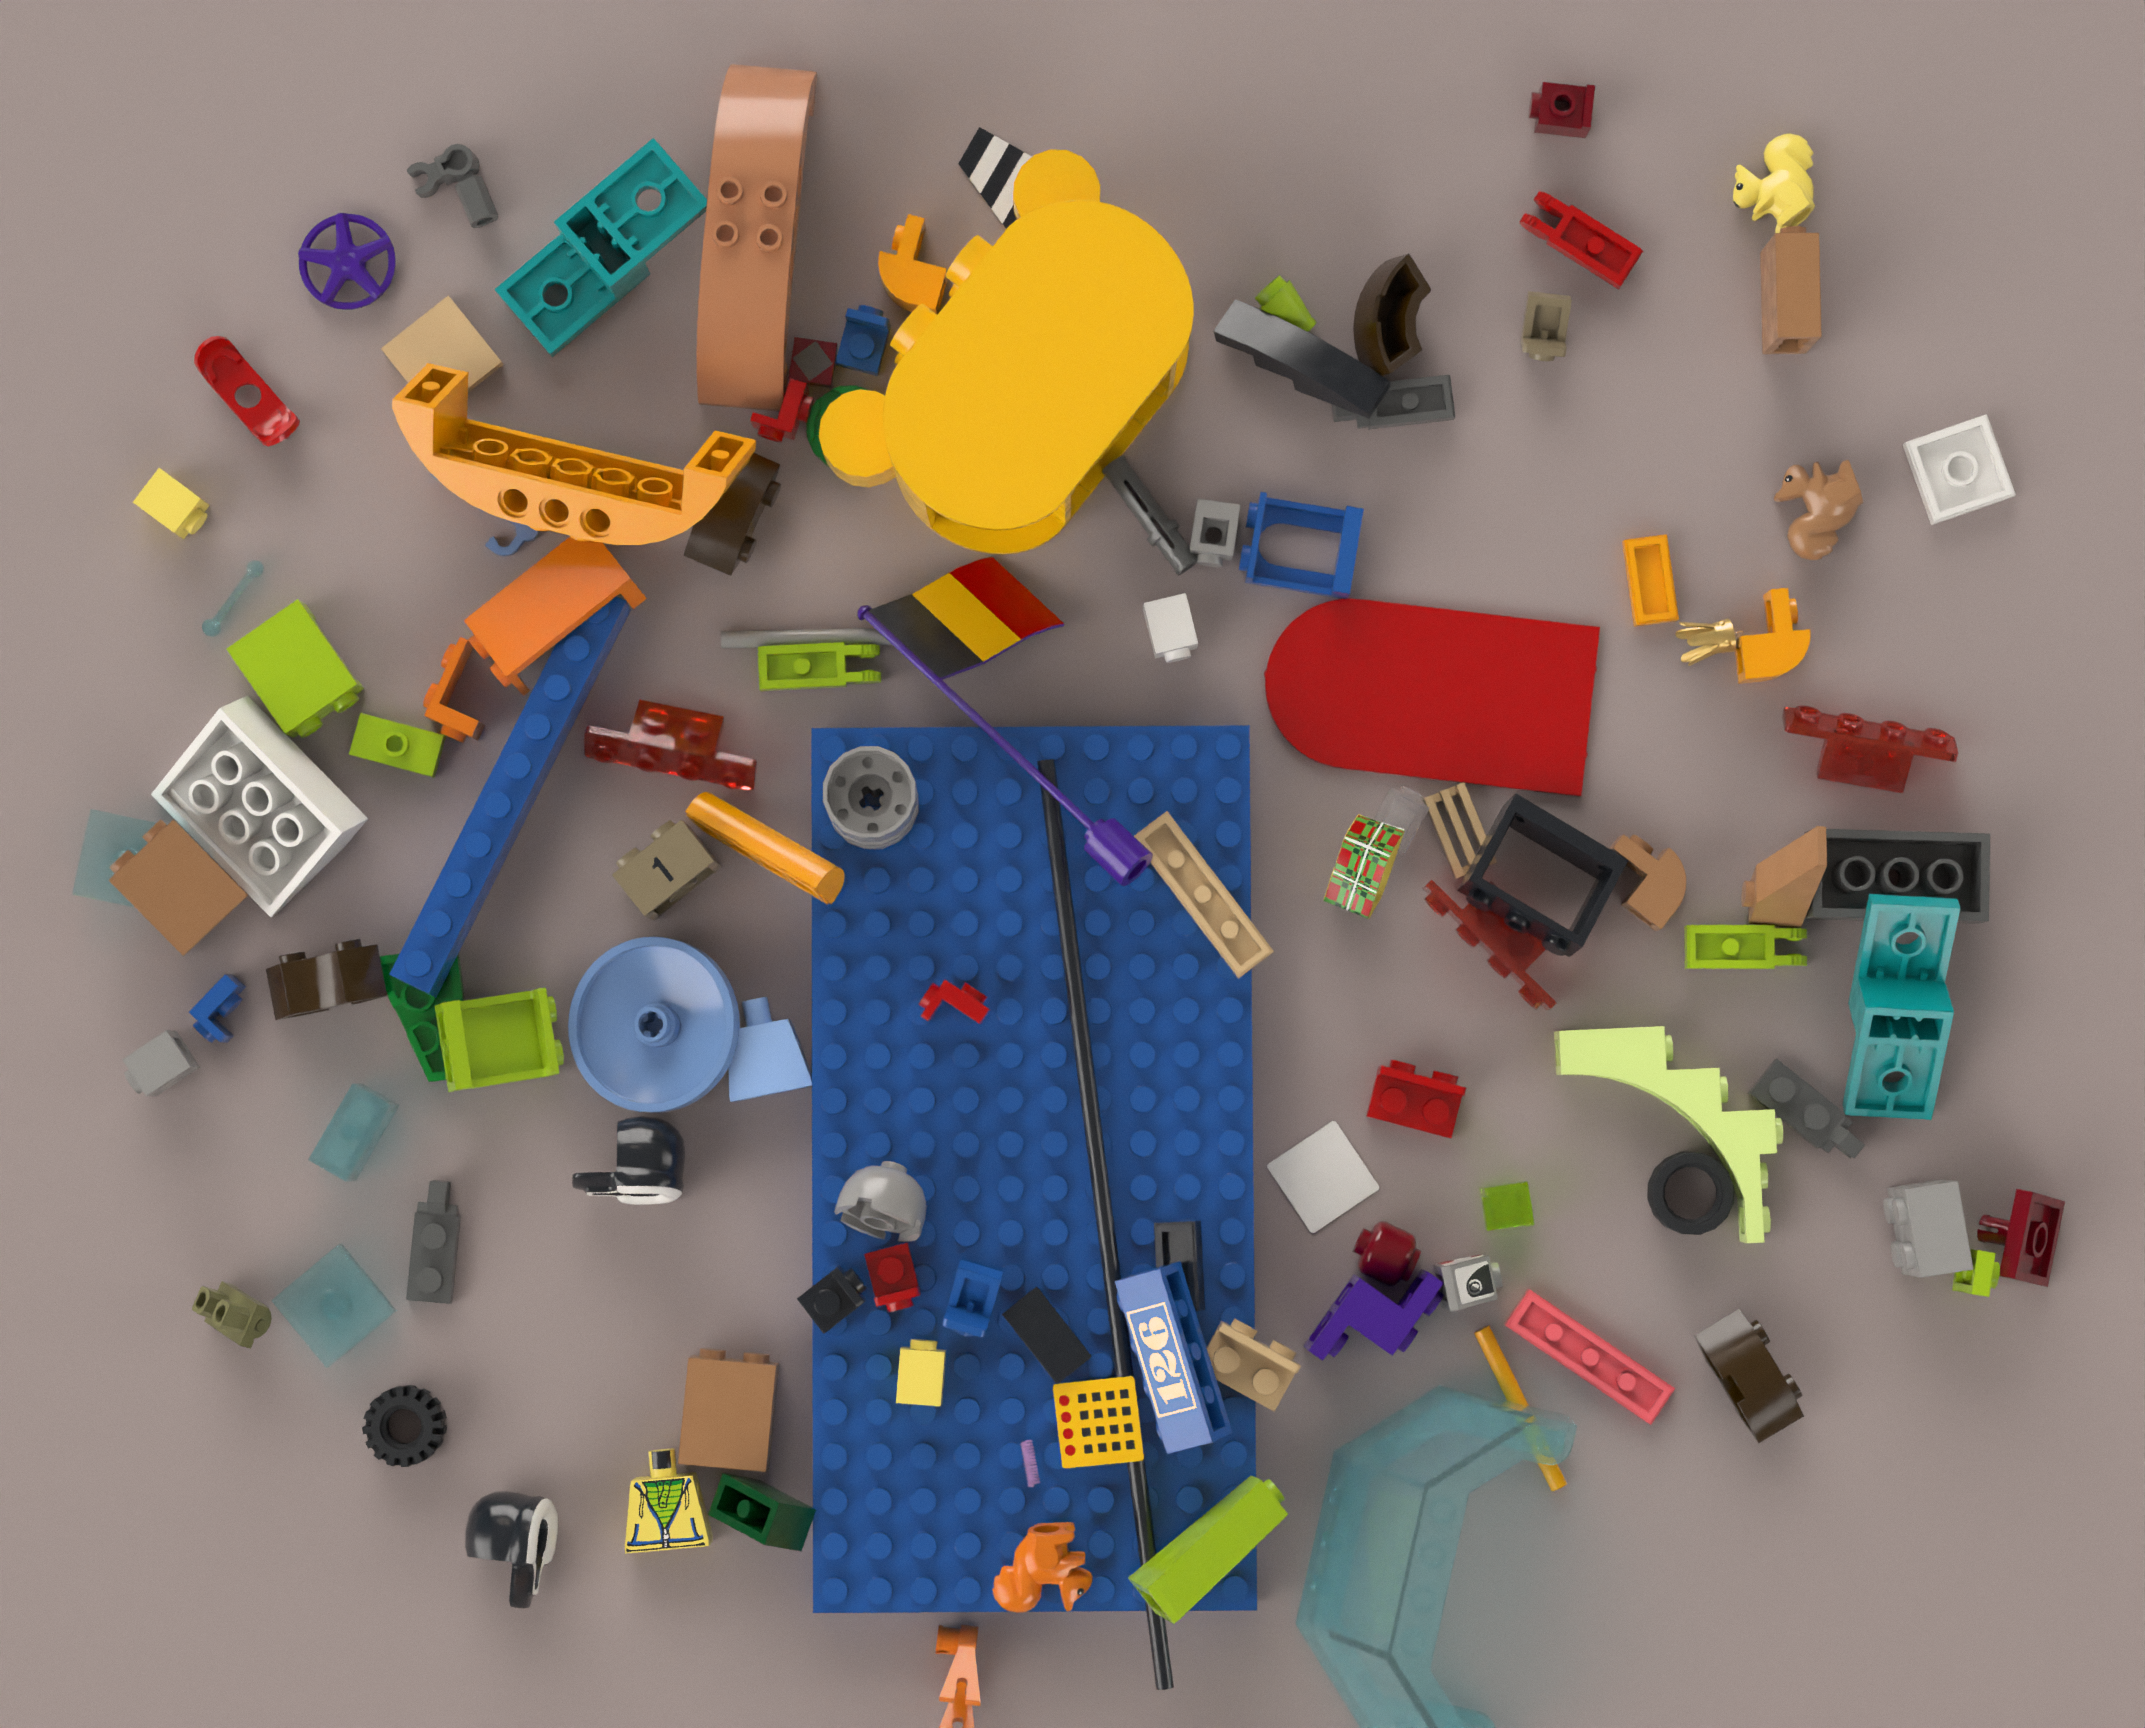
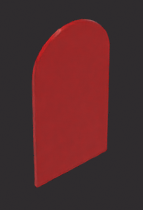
M1348 598L1327 601L1299 615L1279 636L1271 651L1267 668L1263 674L1265 677L1266 700L1276 727L1288 743L1307 758L1329 767L1581 797L1585 761L1588 756L1587 742L1594 679L1597 671L1596 661L1600 627L1366 599Z

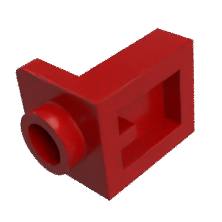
M908 1242L865 1253L876 1307L886 1305L887 1311L893 1312L914 1306L912 1298L920 1296L921 1291Z

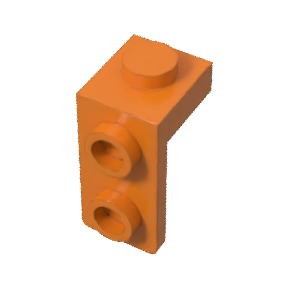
M463 637L458 639L456 645L451 643L446 649L441 661V667L445 668L438 684H431L423 701V707L427 708L424 716L443 725L440 730L441 734L461 743H464L467 736L478 741L485 727L480 721L447 707L473 649L469 640Z

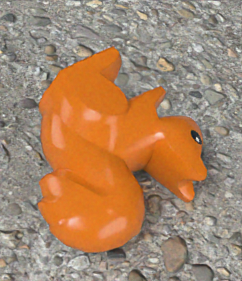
M1073 1522L1038 1523L1028 1529L1027 1536L1015 1550L1013 1566H1003L1000 1574L994 1578L993 1596L1002 1608L1016 1613L1028 1612L1040 1601L1042 1584L1059 1585L1064 1608L1069 1612L1072 1610L1074 1602L1087 1592L1093 1582V1576L1090 1571L1078 1567L1085 1564L1086 1554L1081 1551L1068 1550V1543L1073 1541L1075 1537Z

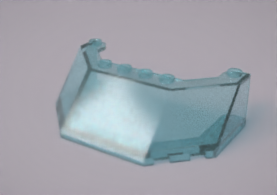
M1438 1385L1425 1393L1421 1398L1402 1410L1400 1409L1374 1425L1367 1432L1351 1442H1347L1333 1452L1295 1624L1360 1728H1496L1492 1719L1485 1713L1452 1705L1430 1670L1468 1496L1470 1492L1523 1459L1546 1465H1555L1564 1461L1572 1450L1577 1428L1575 1422L1568 1415Z

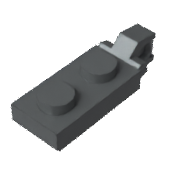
M1450 375L1390 381L1391 387L1369 419L1332 405L1334 422L1357 420L1358 429L1368 428L1370 430L1455 419Z
M1774 1059L1748 1092L1751 1097L1766 1109H1775L1776 1117L1781 1118L1786 1125L1815 1148L1820 1147L1826 1153H1829L1835 1146L1848 1158L1851 1159L1852 1157L1855 1159L1865 1146L1863 1142L1847 1130L1853 1122L1845 1116L1846 1114L1778 1059Z
M430 1181L427 1202H418L417 1212L414 1215L406 1300L451 1304L453 1301L461 1216H458V1205L449 1204L451 1182Z

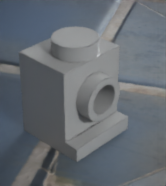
M1197 498L1189 551L1197 556V564L1222 567L1223 560L1232 561L1241 505ZM1211 529L1219 531L1222 536L1221 541L1216 544L1209 543L1205 538L1206 532Z

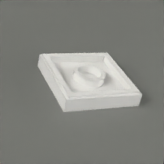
M1987 414L1902 444L1931 525L2016 496Z

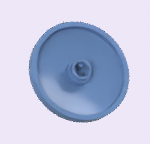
M664 937L632 939L611 948L601 955L580 980L571 1002L568 1020L571 1051L579 1071L589 1085L599 1095L617 1106L628 1110L650 1113L681 1109L698 1101L710 1092L722 1079L730 1066L737 1048L740 1028L739 1009L734 990L718 964L700 949L688 943Z

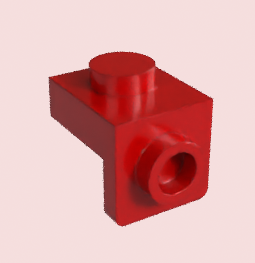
M790 378L777 419L752 413L750 422L754 428L759 429L758 436L782 443L783 437L795 439L800 421L807 423L814 402V398L808 396L810 391L807 383Z
M944 980L940 987L932 983L919 1002V1005L925 1009L920 1017L930 1022L943 1001H946L980 1025L990 1009L983 1005L987 996L967 983L960 990L947 980Z

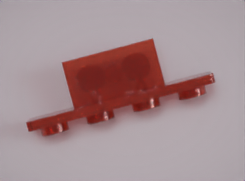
M639 699L629 733L591 725L586 727L584 733V755L602 763H617L637 767L645 772L656 771L680 776L690 781L701 780L720 784L729 789L752 791L756 783L757 760L717 751L724 728V716Z
M1800 705L1796 708L1784 707L1782 713L1785 732L1824 739L1816 769L1818 779L1903 793L1914 755L1956 762L1959 754L1955 737L1936 728H1927L1925 731L1907 728L1902 723L1896 721L1870 722L1855 714L1841 713L1839 716L1821 713L1818 709L1805 705Z
M1433 880L1428 881L1422 887L1428 894L1424 898L1427 905L1442 918L1448 913L1459 924L1455 929L1456 933L1472 948L1479 944L1490 955L1486 962L1502 978L1506 979L1511 975L1522 986L1518 994L1532 1008L1537 1010L1542 1006L1545 1010H1551L1557 1004L1525 972L1546 950L1542 946L1541 940L1529 933L1524 934L1512 930L1504 923V918L1490 910L1482 911L1469 903L1461 909Z

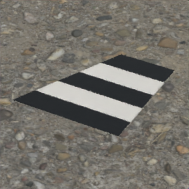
M979 127L958 164L1007 229L1016 221L1013 204L1014 181L1021 166L1032 156Z

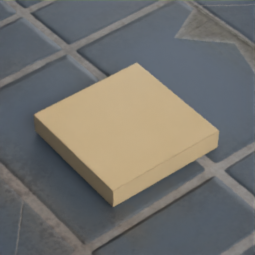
M449 295L381 348L408 383L427 363L469 372L468 393L504 365Z

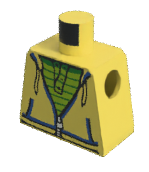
M673 1448L648 1451L650 1476L636 1477L630 1484L625 1554L710 1546L713 1542V1534L697 1473L677 1474L675 1449Z

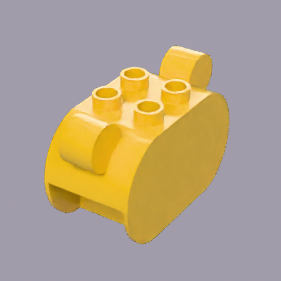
M1049 149L1033 155L1021 166L1014 181L1013 204L1016 221L1005 230L993 246L979 235L973 237L957 255L946 273V278L954 284L949 291L950 300L938 315L926 305L920 304L906 318L894 335L890 346L899 353L894 361L897 365L890 377L885 396L877 391L859 389L844 393L829 404L821 418L819 428V440L827 464L838 478L853 486L873 487L896 478L905 500L920 520L941 537L966 549L987 554L1006 555L1026 552L1047 543L1068 524L1105 478L1102 470L1125 453L1173 393L1184 374L1194 317V303L1188 276L1177 254L1159 232L1137 215L1120 207L1100 202L1101 185L1095 169L1082 156L1068 150Z

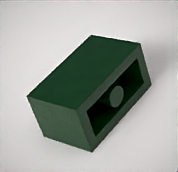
M722 1473L708 1515L763 1545L802 1552L816 1509L761 1480Z

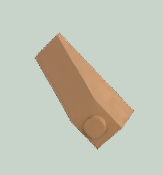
M1816 826L1756 865L1751 880L1743 882L1741 894L1742 907H1748L1749 924L1801 928L1827 867L1826 827Z

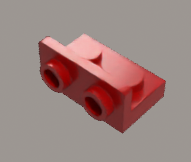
M1392 1059L1390 1060L1389 1067L1378 1066L1366 1117L1452 1138L1462 1096H1465L1466 1087L1457 1085L1459 1077L1433 1070L1432 1077L1428 1078L1414 1074L1415 1065Z

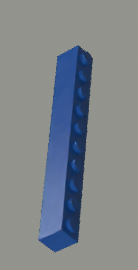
M616 596L555 645L390 972L391 976L435 998L437 997L631 611L626 600Z

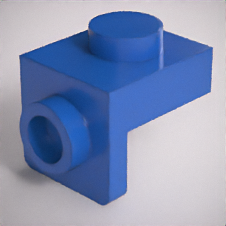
M960 1260L942 1325L963 1336L975 1335L985 1337L1003 1272Z

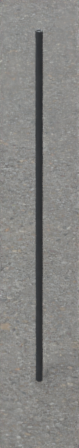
M1055 760L1037 761L1038 771L1058 788ZM1040 785L1116 1378L1134 1377L1127 1321L1117 1302L1115 1281L1121 1279L1061 806ZM1145 1458L1142 1461L1127 1462L1140 1567L1157 1554ZM1145 1601L1156 1690L1174 1688L1166 1621L1163 1617L1156 1614Z

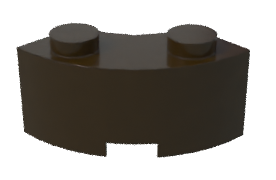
M1409 253L1386 260L1373 272L1360 293L1355 309L1353 332L1358 360L1381 376L1391 374L1422 351L1416 335V316L1422 300L1431 292V288Z
M753 453L747 465L719 501L702 520L693 525L684 556L730 576L740 561L747 563L757 542L756 539L752 538L757 522L765 506L772 507L780 492L781 483L776 482L780 464Z
M361 939L336 943V951L311 958H306L305 952L279 956L280 964L266 969L275 1020L328 1011L332 1007L348 1003L355 1005L387 996L378 945L362 947Z
M1738 1309L1694 1335L1705 1361L1721 1383L1738 1416L1758 1443L1804 1417L1797 1402V1399L1803 1395L1789 1373L1785 1376L1782 1375L1765 1345L1770 1343V1339L1757 1320L1749 1323L1742 1311Z

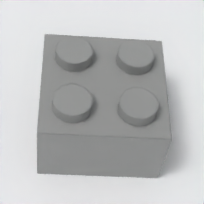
M1932 1180L1887 1188L1889 1198L1883 1199L1884 1214L1887 1223L1894 1225L1896 1241L1891 1242V1255L1895 1267H1901L1903 1275L1923 1278L1973 1270L1958 1181Z

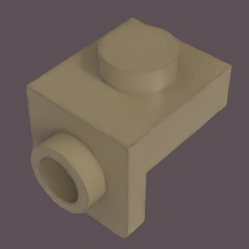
M1527 292L1520 339L1522 352L1529 353L1530 358L1539 361H1553L1555 356H1566L1567 347L1565 341L1572 302L1571 296Z

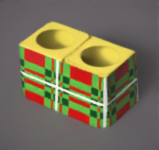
M1358 814L1343 839L1323 900L1369 919L1383 895L1405 829Z

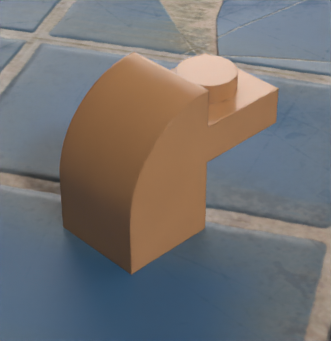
M1623 834L1617 837L1609 849L1628 859L1626 866L1642 878L1622 902L1621 906L1654 931L1661 930L1678 909L1686 891L1684 866L1670 847L1662 850L1655 859L1650 855L1654 849L1647 842L1634 834L1630 839Z

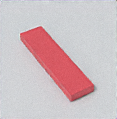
M1527 1289L1504 1323L1513 1332L1650 1425L1675 1390L1667 1382L1530 1289Z

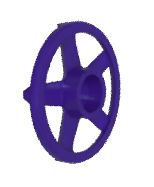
M338 213L322 220L307 234L298 252L299 271L305 287L321 303L341 310L362 308L380 298L391 284L396 268L395 250L387 233L376 222L356 214ZM349 222L367 226L377 233L380 239L361 246H355ZM336 224L335 249L310 248L322 231ZM387 250L388 270L384 281L379 286L366 270V262ZM307 261L324 265L331 269V274L322 293L316 289L310 279ZM354 280L370 294L369 297L356 302H338L334 300L345 281Z

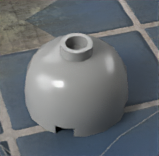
M883 1161L881 1166L873 1165L857 1170L846 1181L839 1194L834 1212L835 1214L843 1212L840 1221L859 1232L885 1239V1231L900 1233L898 1241L909 1242L917 1240L921 1235L927 1205L923 1189L913 1177L906 1174L907 1168L895 1162Z

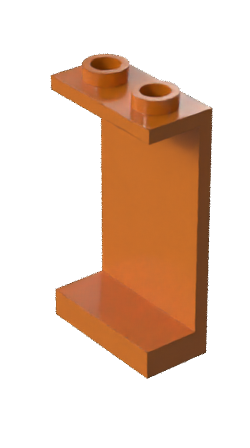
M568 537L468 616L464 622L474 634L468 639L474 649L484 660L491 656L495 661L489 668L505 688L512 683L525 696L530 692V689L518 675L522 670L617 595L621 594L633 609L647 598L603 543L590 540L578 541Z

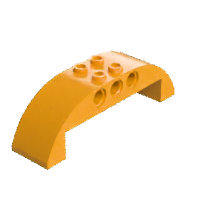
M427 363L392 399V409L396 420L411 449L428 471L448 490L470 505L496 517L528 525L536 531H553L570 535L571 538L578 541L590 540L612 545H642L663 541L683 533L702 520L747 465L756 450V440L714 431L684 470L470 420L467 419L469 372Z

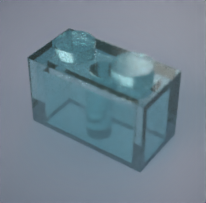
M352 1083L308 1160L346 1182L356 1181L397 1111L399 1104L362 1083Z

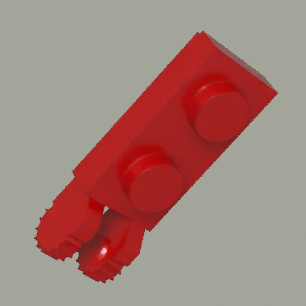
M1538 192L1533 199L1534 202L1542 210L1561 218V221L1554 229L1536 216L1525 213L1519 224L1536 237L1546 240V244L1619 290L1644 250L1572 204L1569 207L1545 192Z

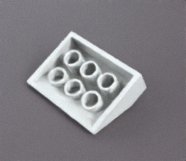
M248 695L218 709L151 794L270 917L275 916L348 844L368 820L350 799Z

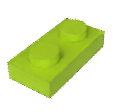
M1970 1249L1973 1270L1954 1272L1952 1290L1989 1297L1990 1289L1996 1288L2000 1275L1999 1262H1994L1996 1253Z

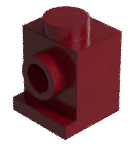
M1542 82L1539 93H1531L1528 118L1536 119L1534 133L1586 138L1591 128L1595 85L1577 86ZM1554 102H1568L1570 108L1564 112L1556 109Z

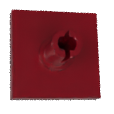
M2016 1189L2010 1220L1992 1217L1988 1214H1984L1981 1217L1979 1225L1998 1229V1232L1978 1229V1241L2005 1246L1999 1276L2048 1287L2065 1201L2031 1191Z

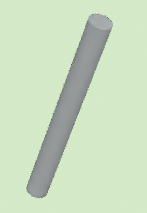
M875 628L721 631V648H758L759 646L844 642L845 645H892Z

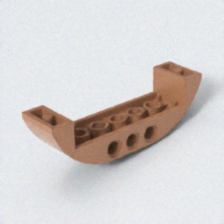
M731 64L725 75L715 125L700 271L696 351L697 393L700 405L780 412L788 386L789 368L785 357L808 118L814 115L817 72Z

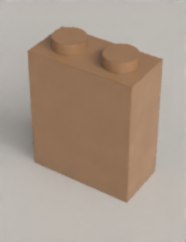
M1801 226L1784 227L1780 229V233L1773 235L1760 252L1762 354H1806L1822 337L1819 233H1806V228Z
M160 819L142 836L147 844L136 855L128 849L109 867L115 874L108 881L184 956L240 904L248 894L174 819L168 825Z
M700 1348L699 1355L688 1357L678 1464L766 1472L769 1469L779 1363L769 1362L770 1354L744 1352L743 1359L726 1358V1350Z

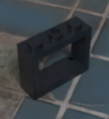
M1515 793L1502 806L1457 891L1467 896V902L1473 907L1482 911L1490 910L1504 918V923L1512 930L1524 934L1529 933L1541 940L1542 946L1549 952L1559 956L1566 955L1570 957L1585 944L1628 859ZM1509 827L1596 878L1570 929L1565 928L1482 878Z

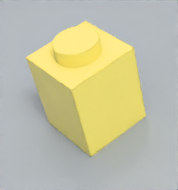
M160 468L157 469L133 501L134 504L182 539H185L188 533L191 535L195 534L202 527L207 518L205 511L210 506Z
M911 1339L910 1347L902 1346L900 1348L896 1403L941 1406L946 1350L937 1349V1341Z

